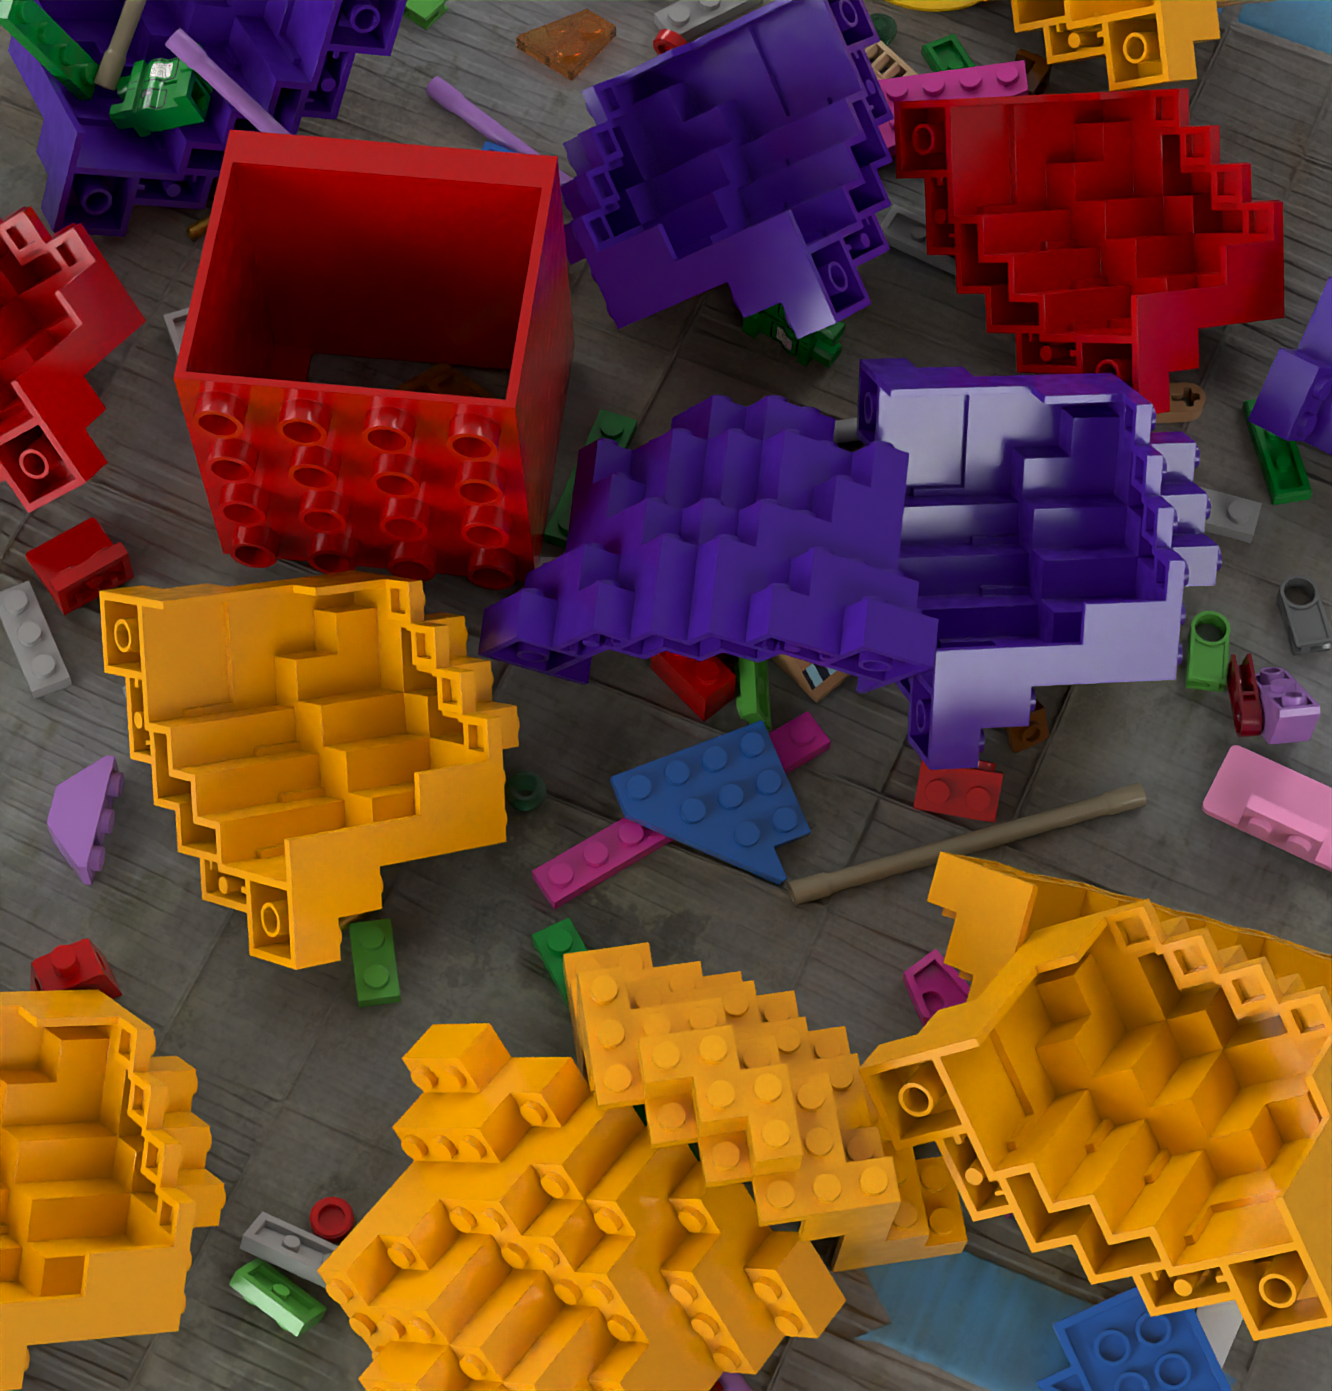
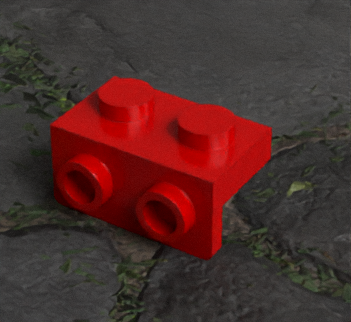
M921 759L913 809L995 823L1003 772L995 770L996 763L985 760L978 761V768L929 770Z

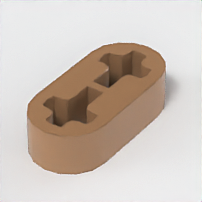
M1169 383L1170 412L1156 414V423L1190 422L1199 418L1206 401L1204 390L1194 383ZM1188 398L1189 403H1192L1193 406H1186L1185 401L1181 399Z

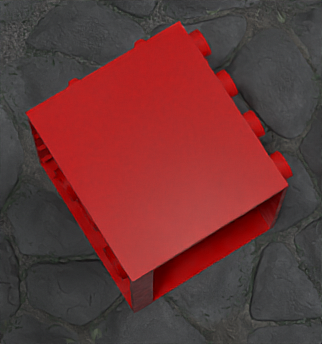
M243 130L229 131L173 377L223 554H230L236 562L253 568L270 567L276 563L277 559L308 561L313 568L326 574L354 571L356 566L386 568L395 577L422 580V582L433 579L435 573L467 576L473 584L491 590L510 588L514 585L515 580L525 581L526 573L539 567L575 346L558 156ZM317 353L428 363L446 361L451 365L511 370L506 400L307 382L312 357Z

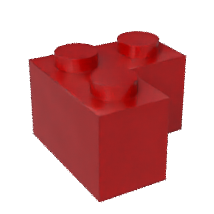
M664 651L651 657L650 669L703 722L707 721L734 699L736 675L721 662L729 654L722 652L703 661L669 651Z

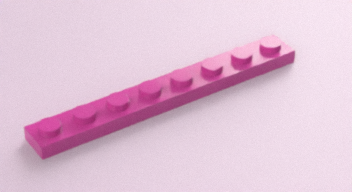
M808 711L769 733L786 774L830 749V739ZM624 817L532 870V878L555 910L674 839Z

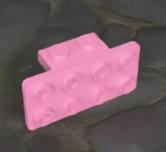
M1239 745L1232 746L1203 801V812L1332 872V788Z

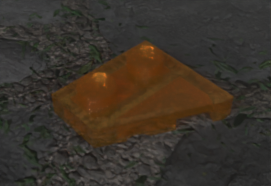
M585 9L520 34L516 38V45L523 52L573 81L616 36V26L589 9Z

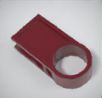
M1252 653L1246 655L1241 665H1237L1236 655L1231 654L1227 668V687L1237 737L1260 736L1262 731V709Z

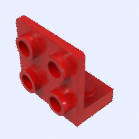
M94 517L83 521L25 554L28 563L64 616L99 597V591L114 589L134 578L128 552L121 542L113 545Z

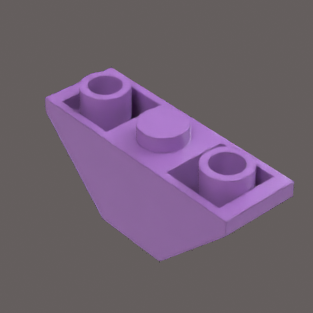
M1280 667L1260 669V673H1255L1262 709L1261 736L1269 745L1309 741L1320 716V705L1287 670L1284 671Z
M106 755L57 785L47 819V826L53 842L82 883L86 885H92L95 871H101L103 868L105 847L102 844L105 834H111L114 826L115 811L112 809L114 797H120L123 791L124 773L119 772L115 756Z

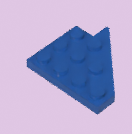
M763 720L611 776L609 780L625 819L778 885L785 883L787 876L775 849L807 837L811 833Z
M1137 1286L1053 1323V1328L1071 1366L1036 1381L1038 1387L1045 1391H1232L1194 1309L1151 1317Z

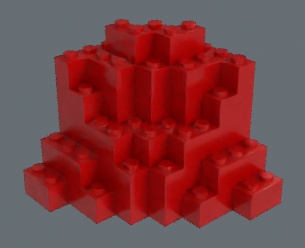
M1189 88L894 102L896 179L924 178L927 255H955L956 294H985L986 333H1016L1017 372L1051 374L1114 373L1151 402L1156 414L1170 412L1169 372L1199 368L1198 328L1285 318L1283 201L1252 200L1251 163H1220V125L1189 126Z
M23 206L5 218H0V482L7 481L27 512L30 513L83 485L108 463L85 429L106 408L84 375L143 325L146 320L81 222L77 225L73 222L50 235L31 206L27 208Z

